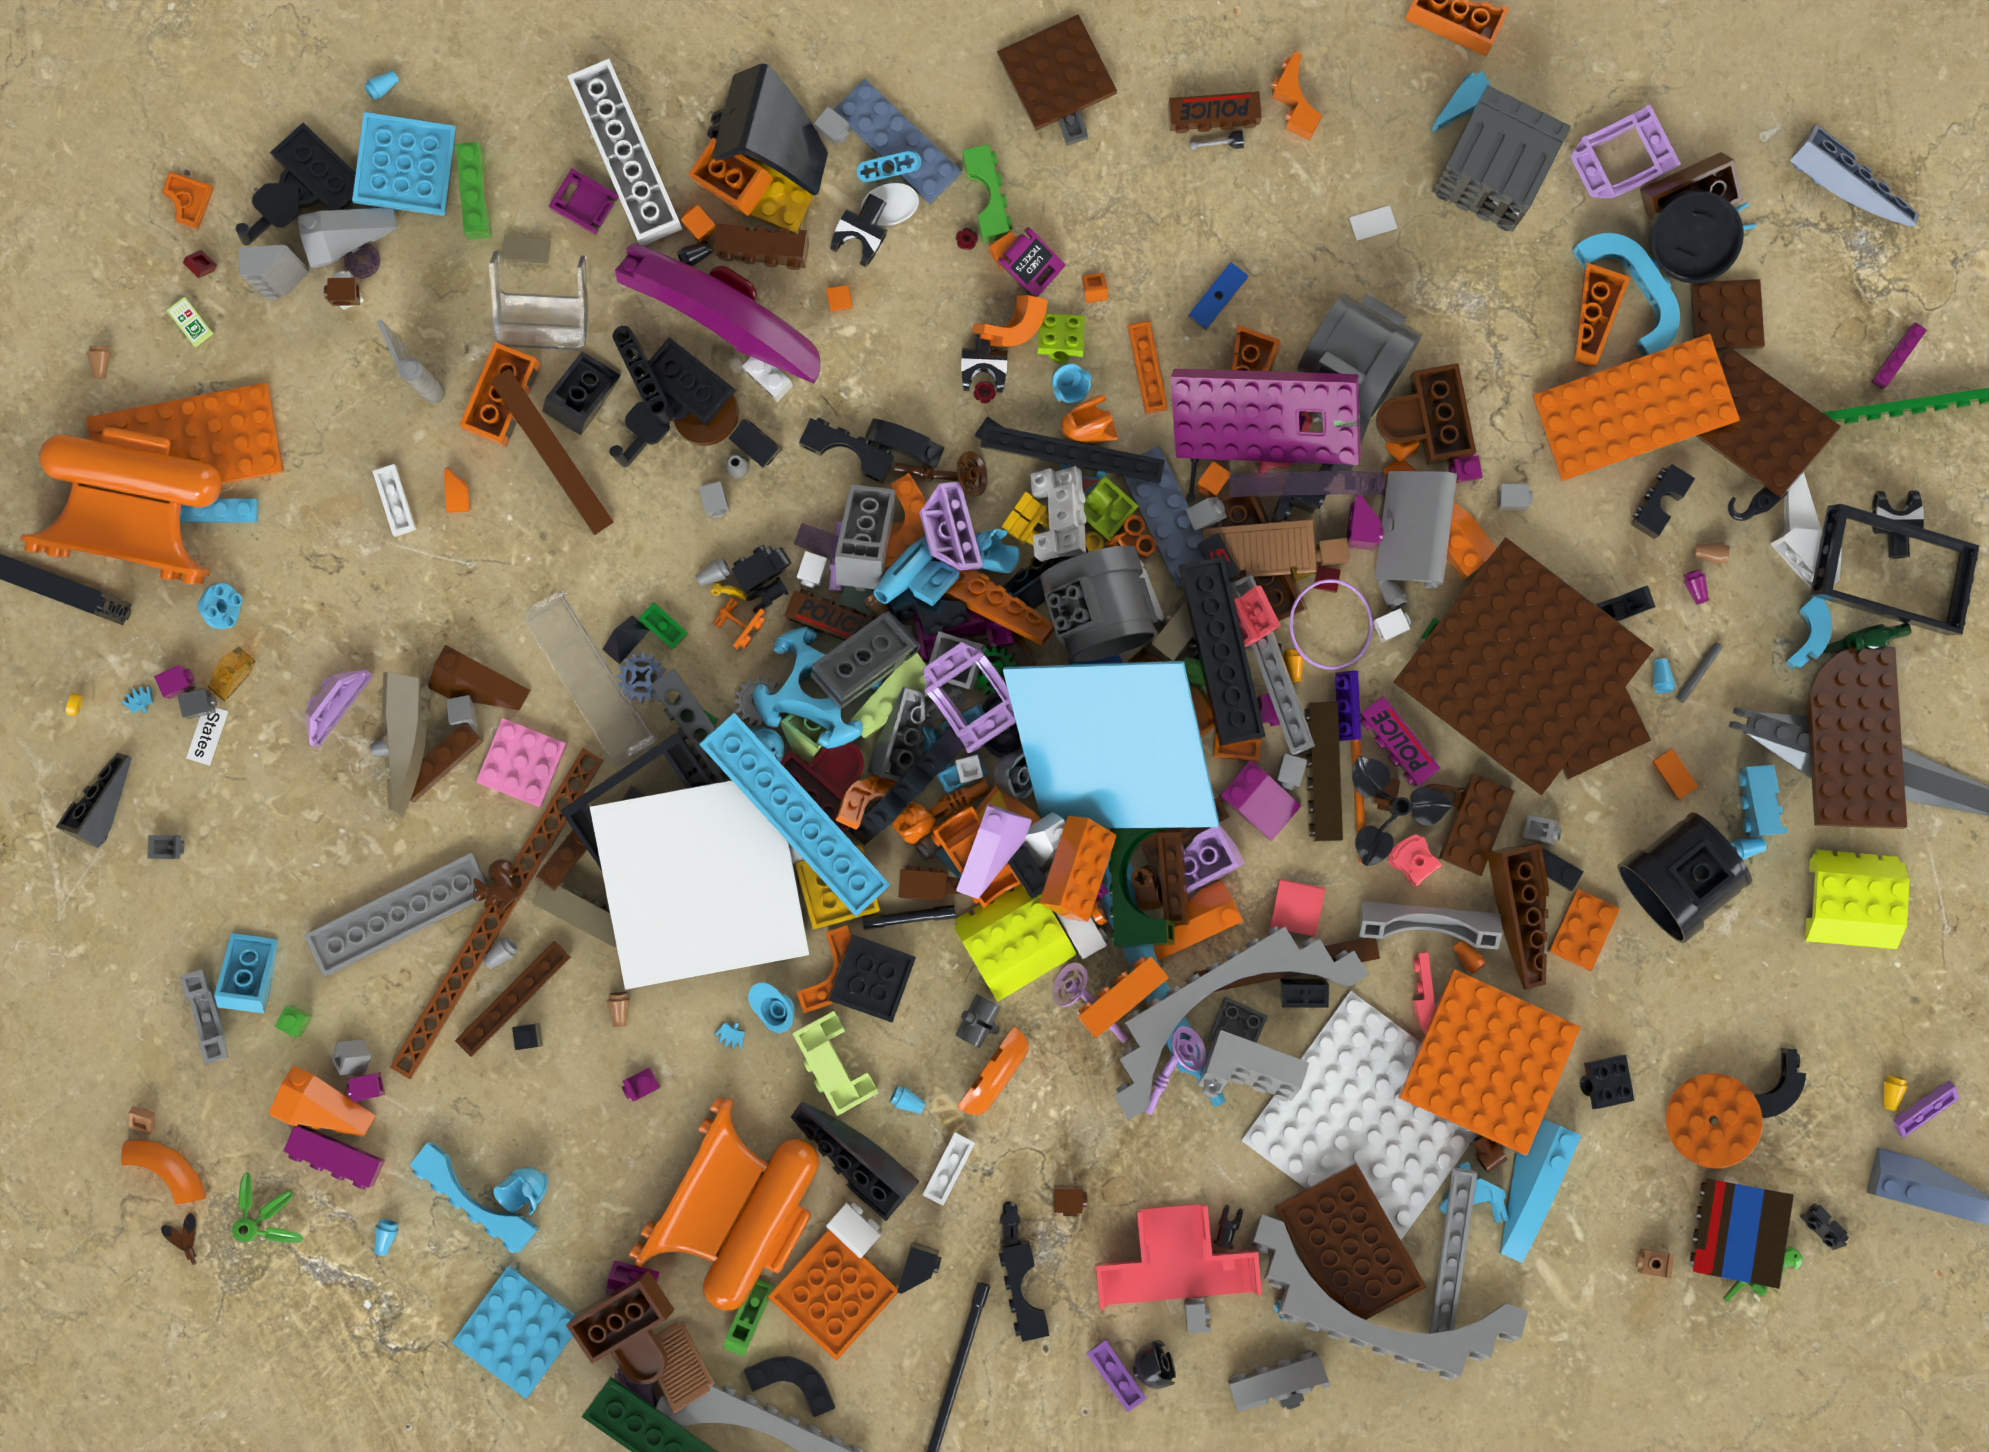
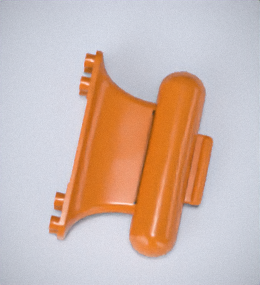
M105 427L103 429L101 441L66 434H56L43 443L39 452V462L48 476L56 480L71 482V491L64 510L51 526L38 533L22 534L21 541L25 542L24 551L33 553L43 552L53 557H69L70 550L161 569L159 578L181 580L183 574V583L203 584L204 577L210 576V569L196 563L189 556L183 545L180 532L181 505L205 508L213 504L221 493L222 478L218 471L206 462L169 455L171 443L167 438L113 427Z
M721 1097L715 1099L710 1111L716 1113L717 1116L714 1121L707 1117L702 1122L698 1131L706 1136L669 1206L657 1224L650 1220L645 1225L640 1235L648 1239L646 1244L638 1241L629 1254V1257L636 1260L635 1265L638 1267H642L651 1257L665 1252L688 1253L712 1262L713 1264L702 1285L703 1294L713 1307L723 1311H733L744 1304L764 1267L774 1273H779L784 1267L811 1217L810 1211L800 1206L799 1203L820 1164L819 1155L815 1148L807 1141L799 1138L781 1142L768 1163L759 1158L742 1142L732 1123L734 1099L730 1097L726 1100Z

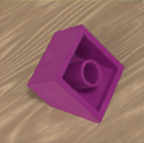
M1356 495L1350 502L1346 533L1348 547L1373 550L1383 540L1384 528L1380 527L1381 520L1361 495Z

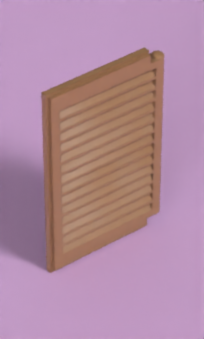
M674 1323L655 1335L667 1355L666 1369L657 1381L673 1413L710 1392L709 1387L714 1385V1381L684 1323H680V1325Z

